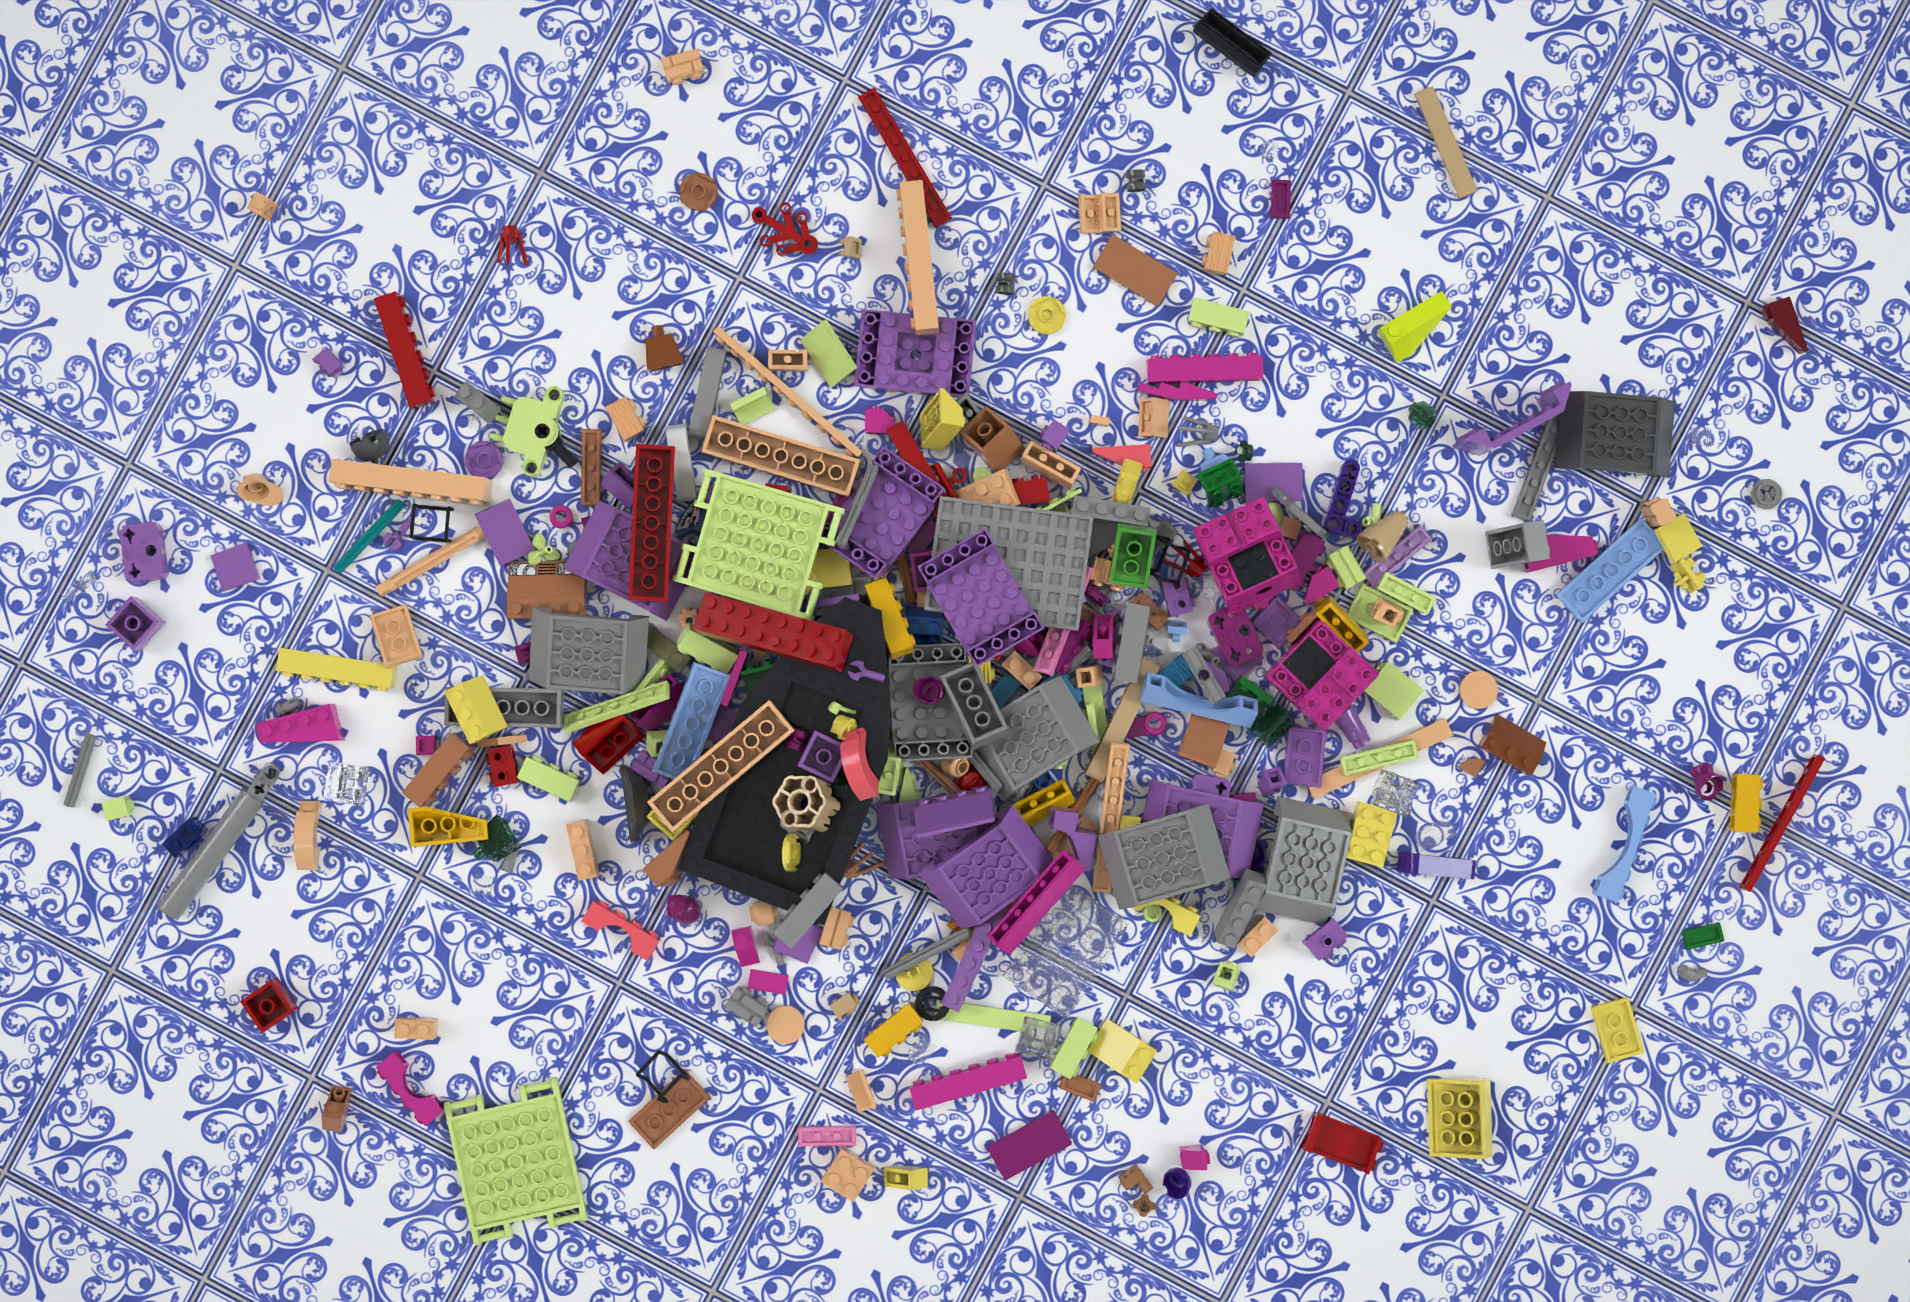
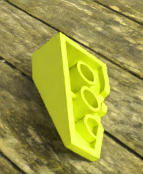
M1443 291L1379 328L1377 333L1395 362L1398 363L1413 354L1452 306Z

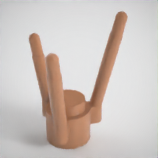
M863 841L852 852L844 875L848 880L852 877L855 879L866 872L885 865L886 860L860 870L859 865L874 855L872 851L857 862L852 860L865 845Z

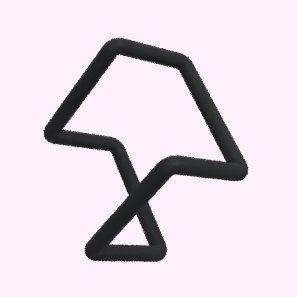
M414 503L411 513L410 538L450 543L451 539L448 538L450 511H454V508ZM416 508L446 511L444 538L413 535Z
M1156 535V539L1164 543L1165 546L1157 568H1151L1150 575L1164 582L1178 584L1186 567L1191 549L1170 543L1169 537ZM1169 546L1174 549L1187 551L1177 580L1164 578L1156 574L1160 571Z
M658 1050L636 1073V1077L644 1079L659 1095L657 1100L666 1104L668 1100L665 1095L681 1078L690 1080L689 1075L668 1053ZM659 1054L666 1056L682 1073L662 1093L646 1076L641 1075Z

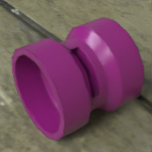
M794 728L796 731L790 735L784 745L803 752L804 742L808 739L809 733Z

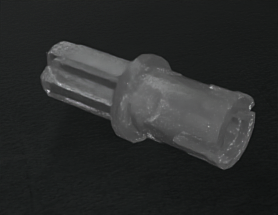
M90 570L79 580H75L74 584L62 593L63 598L67 602L72 601L80 593H85L86 589L99 578Z

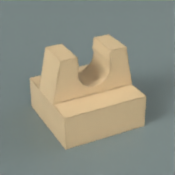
M845 236L844 239L840 240V244L844 245V251H839V255L860 259L862 240L852 236Z

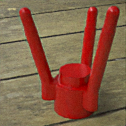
M506 225L502 227L497 258L498 263L501 262L505 242L506 265L510 264V244L516 243L517 239L524 264L528 266L521 232H517V226Z
M1184 540L1183 544L1191 549V554L1195 557L1193 560L1190 557L1188 558L1189 565L1187 567L1189 570L1185 568L1184 573L1188 574L1191 578L1194 575L1199 578L1206 570L1207 565L1204 564L1205 561L1199 557L1188 542ZM1174 549L1185 558L1186 554L1182 550ZM1166 559L1163 560V563L1175 569H1181V566Z

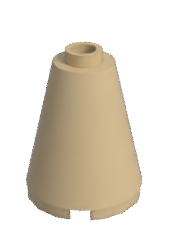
M1394 511L1361 531L1356 537L1358 545L1364 553L1368 550L1372 554L1370 558L1379 563L1385 562L1408 526V517L1401 511Z

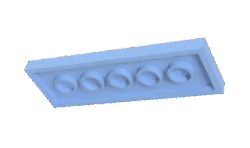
M1642 518L1638 519L1555 596L1580 623H1583L1664 550L1655 532Z
M693 662L653 767V772L675 779L700 758L730 675Z

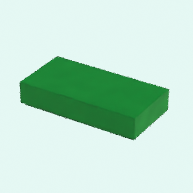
M1720 922L1681 931L1686 950L1725 941Z

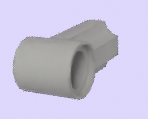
M1086 639L1083 642L1080 653L1071 662L1068 674L1072 673L1082 665L1081 663L1093 656V643Z

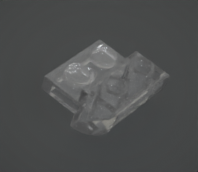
M329 761L323 800L365 805L370 767Z
M1381 769L1372 792V805L1409 817L1418 782Z
M1025 1016L1015 1046V1052L1052 1061L1058 1048L1062 1025Z

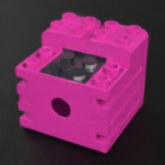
M1265 497L1253 500L1226 515L1223 514L1193 529L1199 550L1230 615L1301 583L1298 567Z
M1317 620L1271 666L1263 677L1318 729L1326 731L1379 676V673L1322 620Z

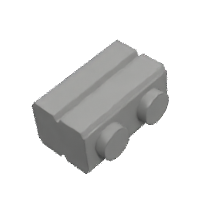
M467 381L463 383L455 394L457 399L488 423L492 422L501 409Z
M743 985L741 988L737 986L724 1007L749 1024L757 1027L770 1007L766 1005L768 1001L760 996L757 998L752 996V991Z

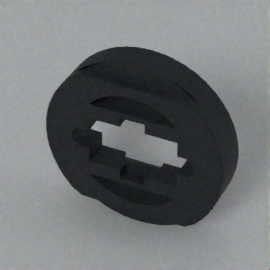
M937 986L922 989L915 1000L917 1013L928 1021H938L944 1018L950 1008L944 1005L940 1006L939 1009L925 1008L922 1001H925V998L940 1000L941 1003L946 992ZM933 992L938 994L939 996H930L926 994ZM925 1011L939 1012V1013L936 1014V1015H930V1014L926 1013Z

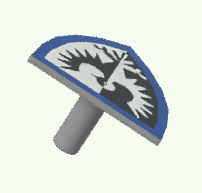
M692 500L681 515L674 533L677 534L694 529L701 531L706 509L693 506L695 500Z

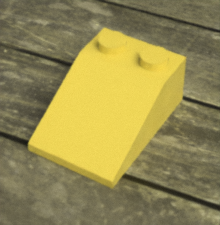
M1106 1018L1098 1031L1099 1035L1096 1041L1088 1047L1089 1053L1137 1084L1157 1050Z

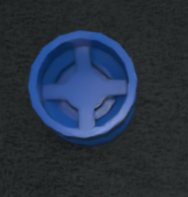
M1046 772L1033 780L1034 785L1038 788H1046L1051 783V774Z

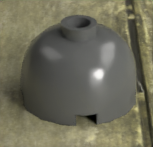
M378 429L366 433L362 438L357 437L353 439L349 445L358 459L377 463L383 460L382 456L387 453L389 439L385 429Z

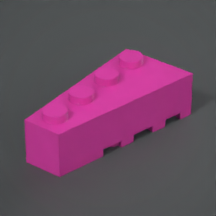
M327 704L255 724L260 743L345 741L335 704Z

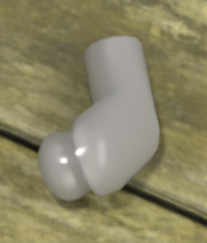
M1204 643L1196 644L1204 660L1214 666L1219 664L1220 658L1208 651Z
M1681 965L1678 968L1681 978L1690 982L1708 976L1704 967L1695 971L1689 969L1687 965Z

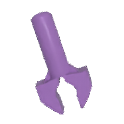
M407 519L396 533L391 534L387 532L384 536V546H387L391 539H395V545L390 550L401 549L404 545L401 542V538L410 528L411 519Z
M857 660L850 663V665L858 666L862 671L856 674L848 671V674L854 680L859 681V678L863 676L883 682L885 679L884 674L866 669L862 661Z

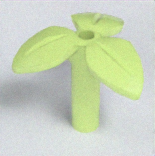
M539 532L536 533L532 545L538 550L531 551L528 555L530 565L538 564L541 560V555L547 561L557 560L561 557L556 549L551 546H545V537Z

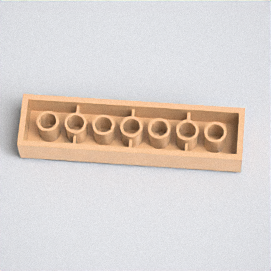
M712 415L701 451L705 455L847 498L851 496L861 463L860 459L715 415Z
M332 459L329 482L334 483L335 487L339 489L351 490V487H354L355 490L370 492V489H373V492L389 495V491H391L396 496L408 497V494H411V496L419 499H427V496H430V499L444 502L448 498L450 499L449 501L465 504V501H469L470 504L476 506H484V503H490L492 480L486 477Z
M768 700L647 801V803L671 832H675L796 730L773 702Z

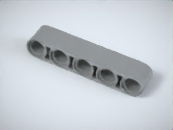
M712 346L707 347L688 437L705 441L712 415H714L727 357L726 349Z

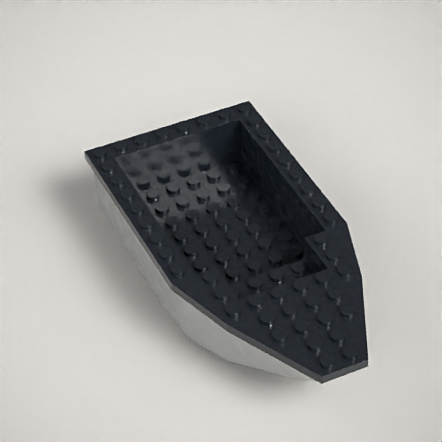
M844 597L818 621V623L845 629L854 636L842 673L780 656L741 703L731 731L768 700L773 702L794 728L809 733V736L814 729L839 742H844V740L836 738L837 734L830 732L833 722L838 715L853 718L857 722V729L863 727L867 732L865 745L867 762L873 774L880 781L888 760L890 688L882 610ZM857 660L862 661L866 669L884 674L885 679L883 682L863 676L859 678V681L854 680L850 677L848 671L855 674L862 671L858 666L850 665V663ZM832 702H837L842 706L856 710V714L840 710L836 715L829 711L828 707ZM789 737L700 810L678 867L681 871L786 911L794 903L798 905L802 901L800 898L801 894L807 888L811 890L814 887L813 881L820 873L824 875L827 872L839 884L841 883L873 797L862 801L858 799L848 783L843 765H841L833 783L797 766L796 763L801 752L784 745ZM813 776L831 784L829 786L832 788L830 796L837 799V802L840 803L839 811L834 810L836 811L834 816H828L830 818V825L824 824L828 829L825 832L814 831L808 844L801 838L796 839L801 844V859L799 866L796 865L795 867L797 871L789 873L785 871L782 862L783 841L788 832L780 826L781 819L772 804V800L786 777ZM805 797L801 802L802 810H804L808 805L807 797ZM834 900L815 922L825 925Z

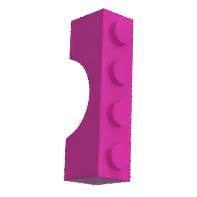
M396 1050L376 1066L377 1073L381 1079L388 1081L391 1091L403 1099V1105L408 1110L411 1109L414 1112L417 1122L426 1126L444 1111V1105L435 1094L421 1096L414 1093L408 1087L406 1072L410 1064Z

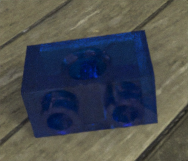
M190 817L162 845L174 858L182 857L209 830L197 817Z

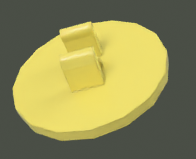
M914 953L904 955L902 958L899 959V961ZM927 959L896 975V979L901 987L907 990H922L929 985L932 979V964Z

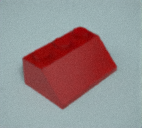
M626 714L591 725L572 744L583 758L604 775L645 735Z

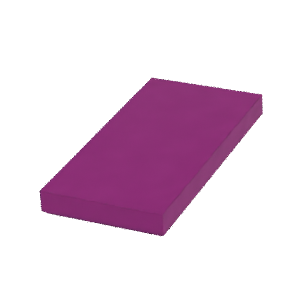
M1053 1109L986 1147L1003 1179L1006 1181L1072 1145V1142Z

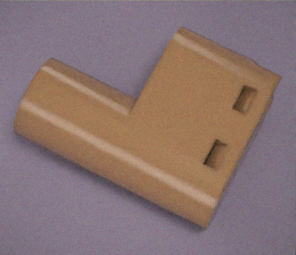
M1134 1164L1118 1176L1119 1182L1126 1191L1136 1184L1144 1194L1153 1189L1152 1184L1137 1164Z

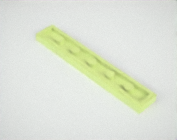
M666 680L564 715L563 730L569 733L670 699V684Z
M937 1000L936 1009H939L943 1005L940 1003V1000ZM963 1003L959 1013L949 1009L947 1015L941 1020L1049 1035L1051 1015Z

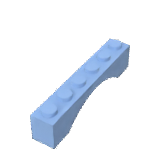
M1147 672L1140 689L1141 702L1246 728H1251L1258 714V699L1238 695L1222 698L1211 705L1207 697L1188 693L1174 685L1166 676Z
M1629 786L1623 803L1628 819V835L1625 846L1615 863L1605 872L1598 875L1592 894L1617 903L1619 899L1623 898L1625 889H1623L1624 884L1628 882L1631 876V864H1634L1637 859V847L1643 842L1644 835L1642 833L1644 827L1648 826L1650 810L1655 807L1657 801L1655 798L1656 793L1636 786Z

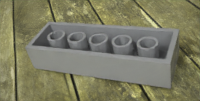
M490 688L508 727L563 728L564 690ZM445 695L444 725L460 726Z

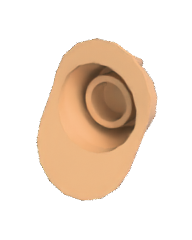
M259 473L244 475L243 481L237 486L238 496L247 501L265 506H274L283 500L284 494L282 489L278 485L268 482L267 478Z

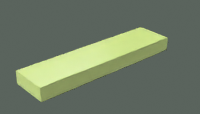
M1415 739L1342 756L1339 757L1343 776L1418 759L1419 755Z

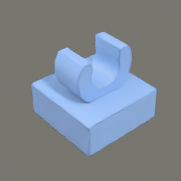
M1167 620V633L1172 634V642H1180V634L1187 635V622Z

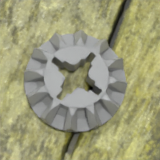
M1772 479L1759 480L1753 485L1750 493L1752 495V502L1757 507L1765 510L1776 507L1782 499L1781 487ZM1769 489L1768 494L1771 498L1767 497L1763 499V493H1761V490L1766 491Z

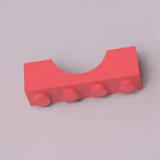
M594 900L581 922L596 931L608 925H616L623 928L630 936L631 952L648 961L661 940L658 938L659 934L651 929L646 931L641 928L642 924L634 919L632 921L626 919V915L617 909L615 911L608 908L609 904L603 900Z

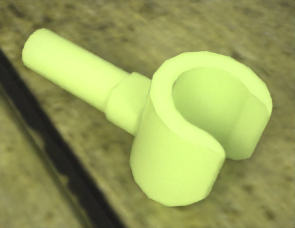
M832 702L828 707V710L836 715L840 710L856 714V710L842 706L837 702Z

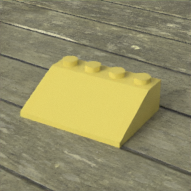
M1490 1078L1427 1079L1430 1156L1487 1159L1493 1156Z

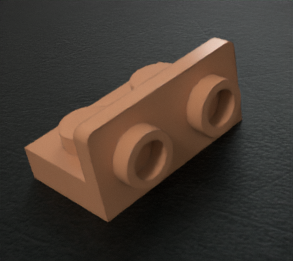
M1142 592L1132 601L1133 603L1151 606L1149 624L1157 631L1169 618L1166 612Z

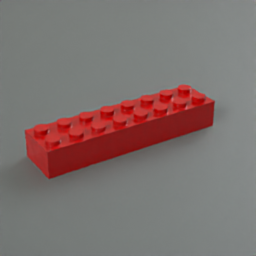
M636 444L628 601L668 602L675 446Z
M706 592L693 627L696 632L704 636L842 673L854 637L845 629Z

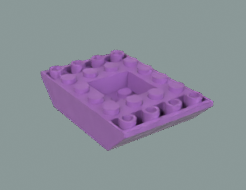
M862 309L856 362L858 368L855 372L854 386L879 391L935 396L939 389L943 388L952 398H958L965 392L969 395L976 320L938 317L939 333L916 335L915 329L911 330L910 318H914L913 314ZM914 350L921 353V358L917 361L912 360L910 357L911 352Z

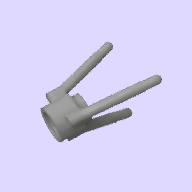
M1185 416L1184 420L1202 425V428L1177 426L1178 430L1200 432L1201 438H1204L1202 440L1178 443L1177 447L1204 443L1211 444V441H1217L1219 429L1213 423Z

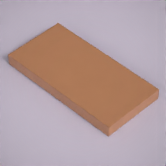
M1113 234L1093 266L1095 270L1157 307L1178 275L1175 271Z
M686 1069L684 1071L689 1075L690 1080L681 1078L665 1095L668 1100L667 1104L658 1101L659 1095L657 1094L628 1121L653 1150L711 1098ZM673 1080L660 1092L662 1093L673 1082Z

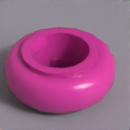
M558 505L550 511L549 519L554 527L562 529L572 523L573 513L567 506ZM563 511L566 513L567 518L564 522L560 523L556 520V514Z
M1150 712L1145 716L1144 728L1147 733L1159 735L1164 732L1167 726L1164 715L1159 712ZM1154 717L1158 718L1161 722L1160 727L1155 730L1149 725V721Z

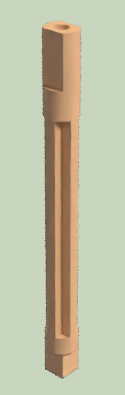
M480 525L376 586L378 594L383 597L485 538Z

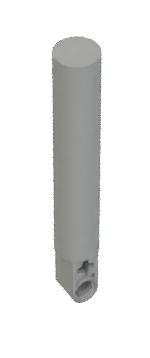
M274 762L266 763L247 789L242 788L158 902L157 907L163 913L173 919H180L264 805L263 798L279 778L280 767ZM268 768H274L277 773L275 776H268L265 771ZM263 784V790L256 791V785Z

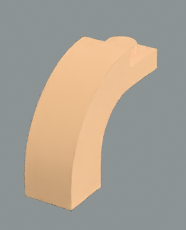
M301 801L299 812H296L294 857L297 870L317 871L320 857L317 845V826L322 806L320 801Z

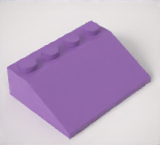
M986 786L977 787L975 791L968 793L967 790L958 791L956 795L948 797V794L936 797V800L922 799L917 801L918 804L914 806L917 838L995 822L996 808L991 787L986 788Z

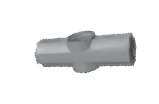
M1195 646L1183 653L1182 657L1210 704L1212 705L1226 697L1197 647ZM1200 671H1207L1209 678L1202 681L1199 679L1198 673Z

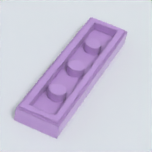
M1421 525L1417 526L1396 544L1385 562H1375L1363 572L1366 576V581L1372 588H1375L1379 584L1384 572L1392 574L1432 540L1431 536Z

